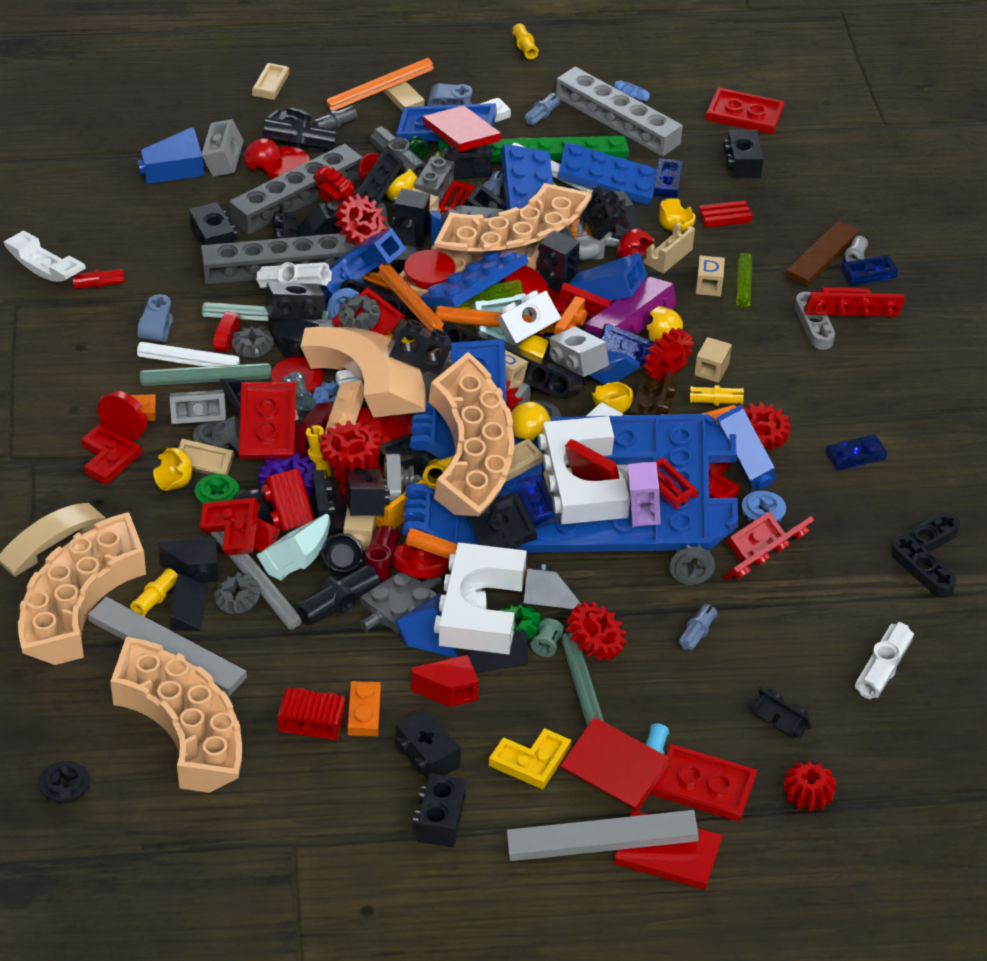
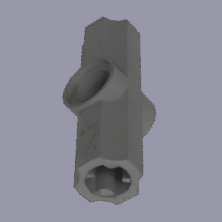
M383 126L376 128L373 134L370 135V142L380 152L387 147L404 163L400 168L403 173H406L407 169H411L417 178L420 176L426 164L409 149L408 140L397 138Z

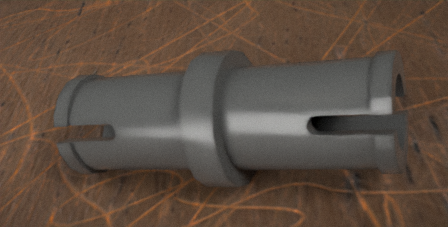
M348 106L339 111L332 110L326 116L312 120L311 124L338 129L342 124L356 120L357 112L355 108L353 109V106Z

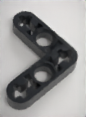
M949 513L939 514L897 536L893 541L891 550L892 557L932 594L941 598L949 597L954 593L957 580L956 576L930 552L957 536L960 522L956 516ZM928 535L932 540L925 541L920 539L919 536ZM925 563L931 568L921 569L916 564Z

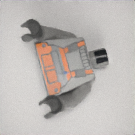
M582 213L567 227L559 231L580 242L579 260L582 261L604 258L606 246L617 248V243L622 237V233L608 232L601 240L593 237Z

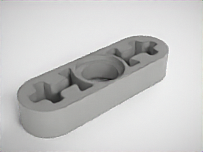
M801 292L796 297L795 310L811 344L821 350L831 348L834 343L835 331L828 316L806 315L804 308L811 292ZM814 318L821 322H812L809 319Z

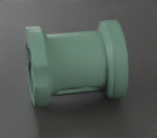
M551 618L541 620L538 636H535L531 642L532 650L542 657L553 656L557 650L556 642L564 634L563 625Z

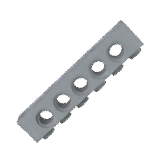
M573 67L557 78L556 97L558 96L560 100L657 154L664 156L681 144L682 124L583 70Z

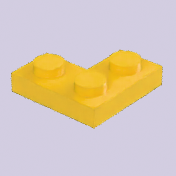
M545 728L531 749L503 737L489 757V766L543 790L570 750L571 740Z

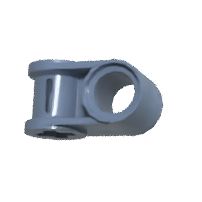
M435 84L430 89L428 106L472 104L470 100L473 94L472 88L465 84Z
M157 294L149 298L143 316L139 320L138 339L163 343L167 341L169 330L173 323V316L169 312L171 300L168 296Z

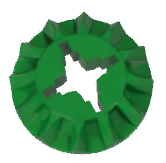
M208 475L196 484L195 498L199 500L201 506L207 502L232 500L239 491V485L235 479L228 475Z
M509 603L506 609L499 610L514 613V631L525 630L526 641L534 638L539 633L540 613L534 612L532 606L526 608L523 607L522 603L518 606H513ZM521 617V624H519V627H516L515 620Z

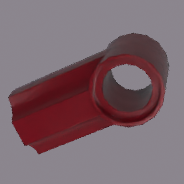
M382 525L381 528L375 529L371 544L366 549L365 565L370 564L376 570L380 582L387 580L391 575L393 553L399 540V533L393 530L392 526Z

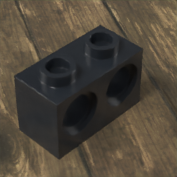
M556 230L539 243L538 250L540 252L537 270L544 277L549 288L560 292L563 283L569 284L578 273L580 242Z
M400 318L388 344L389 357L439 375L452 346L450 337L442 330L433 329L432 331L424 328L416 320L408 319L406 321ZM406 336L415 338L411 343L401 341ZM430 346L439 347V350L434 353L426 351Z
M429 774L427 786L421 785L418 803L422 804L421 810L415 809L412 828L417 829V842L454 848L466 799V779Z

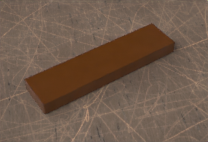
M837 221L787 269L786 277L807 287L852 244L853 239L859 236V230Z

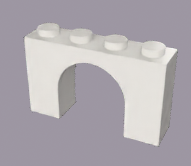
M609 416L543 422V433L538 434L539 449L545 451V454H543L544 470L550 473L548 475L549 492H554L555 496L552 499L554 513H559L561 524L628 518L630 497L625 478L587 481L574 476L566 468L569 461L565 445L570 439L583 444L603 456L612 455L614 434Z
M458 543L456 554H450L449 571H451V574L445 575L444 591H447L446 595L441 594L439 612H442V615H436L434 633L439 634V646L510 654L514 633V613L481 609L469 604L464 597L468 593L481 588L522 591L526 573L527 551Z

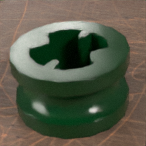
M414 136L408 140L409 149L416 156L422 159L427 155L429 144L420 136Z

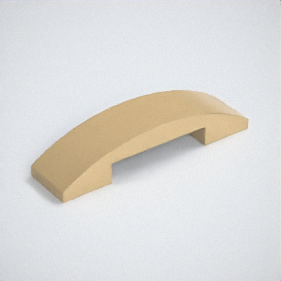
M89 503L74 504L52 512L33 523L13 539L0 553V564L15 577L37 564V555L76 531L84 534L94 529V524L105 520L106 517Z

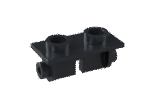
M281 204L278 212H274L271 218V227H273L272 239L298 237L296 233V216L291 212H285L284 204Z
M760 686L757 688L760 698L759 700L754 698L751 701L749 708L752 710V714L769 724L772 723L776 716L780 717L775 724V728L791 738L797 737L800 739L805 732L803 726L809 729L812 728L808 716L809 713L797 704L791 706L784 702V698L773 689L766 691Z

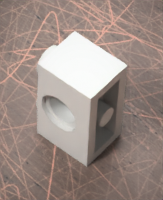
M534 290L523 296L525 302L517 306L512 302L500 309L502 314L495 318L510 344H516L561 319L547 291L538 293L537 290ZM524 309H528L532 313L530 323L525 322L522 318V311Z

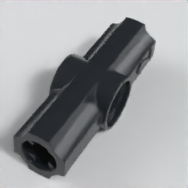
M266 117L262 138L285 142L291 147L300 149L313 147L331 151L334 149L337 129L314 126L310 122L300 119L286 121Z
M370 564L358 568L341 579L337 576L329 577L323 582L318 592L296 604V611L306 626L314 624L335 611L339 614L346 613L355 605L357 598L380 585V578Z

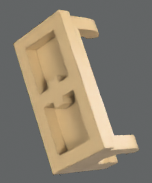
M677 223L673 228V235L656 249L654 244L647 248L646 258L643 263L664 274L693 250L695 228L688 226L685 233L682 234L680 231L681 223Z

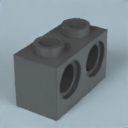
M431 156L416 180L414 188L439 197L440 203L452 181H454V161Z

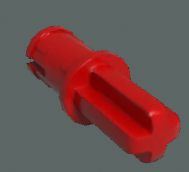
M95 269L94 272L73 275L75 290L91 287L101 289V286L123 284L125 282V275L122 269L99 272V269Z

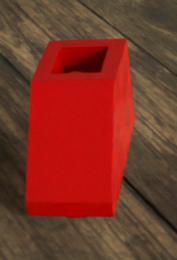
M468 655L411 668V690L414 693L448 707L478 700L479 680Z

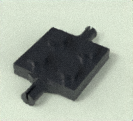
M517 492L505 496H496L479 516H465L478 545L520 550L519 545L537 539V531Z

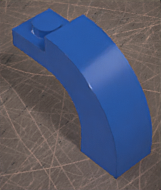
M392 228L381 231L359 243L334 261L329 268L332 272L331 281L328 282L327 286L322 287L331 298L335 292L340 290L344 280L359 279L381 264H390L406 250V247Z

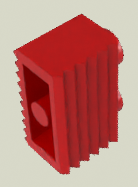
M299 468L266 477L264 480L265 485L261 486L265 501L271 502L273 512L269 513L271 523L281 528L280 534L295 530L314 520Z
M286 688L277 716L278 732L338 741L345 717V697L331 692L321 694L319 692H309L304 688Z

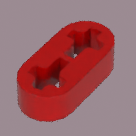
M225 311L214 335V351L229 352L234 332L239 331V313Z

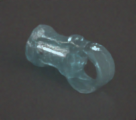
M300 372L287 374L282 379V382H294L296 380L297 415L302 410L311 411L316 404L311 391H308L305 386L304 374ZM298 416L295 424L298 426L303 419Z

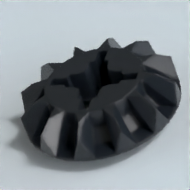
M56 762L48 766L40 776L39 785L41 793L45 794L48 801L56 800L59 805L62 801L70 800L73 803L76 797H84L85 790L90 787L89 773L84 766L77 762ZM61 777L69 783V788H64L60 784Z

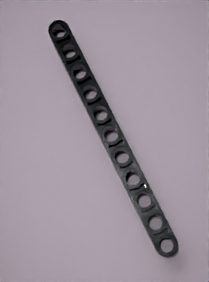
M346 279L340 286V289L350 288L355 291L357 287L358 293H361L368 287L394 308L397 305V310L405 315L406 321L408 319L416 320L415 314L394 291L367 279ZM418 319V322H420L423 325V327L426 328L424 324ZM442 321L444 323L442 327L443 332L450 337L451 343L501 340L467 324ZM505 342V350L528 362L524 383L559 398L576 396L581 392L583 383L578 374ZM543 370L545 371V375H546V376H545V380L543 379V376H542ZM565 380L567 381V385H568V386H567V389L564 388V381H565Z

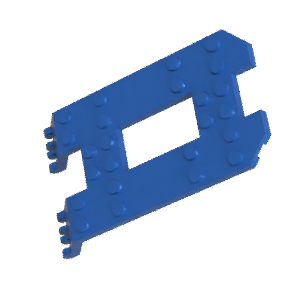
M426 400L425 412L414 413L416 415L412 417L411 433L413 436L410 438V448L413 450H426L440 459L455 455V446L452 443V433L448 424L436 408L428 402L429 400ZM709 414L609 416L614 434L612 455L604 457L614 461L616 464L655 462L663 457L698 490V497L695 499L690 497L687 504L681 503L680 508L677 510L659 494L661 524L632 527L630 506L628 518L561 524L559 513H554L553 502L542 501L543 462L504 483L497 495L505 496L514 492L518 493L537 531L536 540L518 546L520 550L527 551V553L682 550L686 548L687 544L691 547H697L700 544L703 549L710 550L738 528V498H709V463L736 462V434H729V442L724 431L716 424V419ZM605 416L550 417V418H551V421H561V420H572V419H583V418H594V417H605ZM514 436V446L525 439H519ZM537 436L532 443L539 449ZM660 467L658 468L665 476H668L683 493L685 492V490H683L664 470H662ZM409 484L406 486L405 496L408 500L404 503L403 517L407 522L403 523V535L407 536L409 530L413 528L456 544L478 545L465 515H454L435 500V490L425 484Z

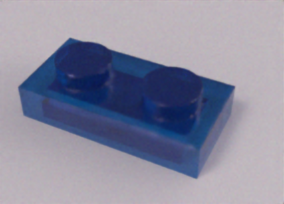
M659 158L653 195L678 197L683 161Z
M888 254L844 262L841 268L842 273L851 286L897 278L898 268Z
M608 323L604 324L599 338L606 342L607 350L627 354L640 362L642 367L647 362L644 359L645 356L651 352L648 349L654 343V341Z
M876 434L830 444L826 447V455L837 471L885 460L887 455L886 449Z
M541 474L514 481V489L518 493L535 528L559 521V513H554L552 498Z

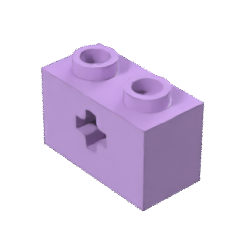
M656 462L628 464L632 527L661 524Z

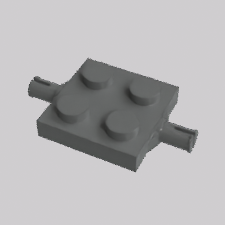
M399 572L360 597L361 606L367 609L371 615L360 621L361 628L367 632L377 624H382L399 634L400 632L395 620L437 595L432 589L442 584L441 577L420 581L415 577Z

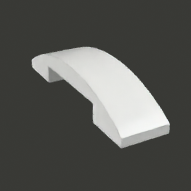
M22 231L4 241L5 247L20 263L33 273L47 280L64 281L86 268L84 263L71 256L61 259L41 248L39 239L26 231Z

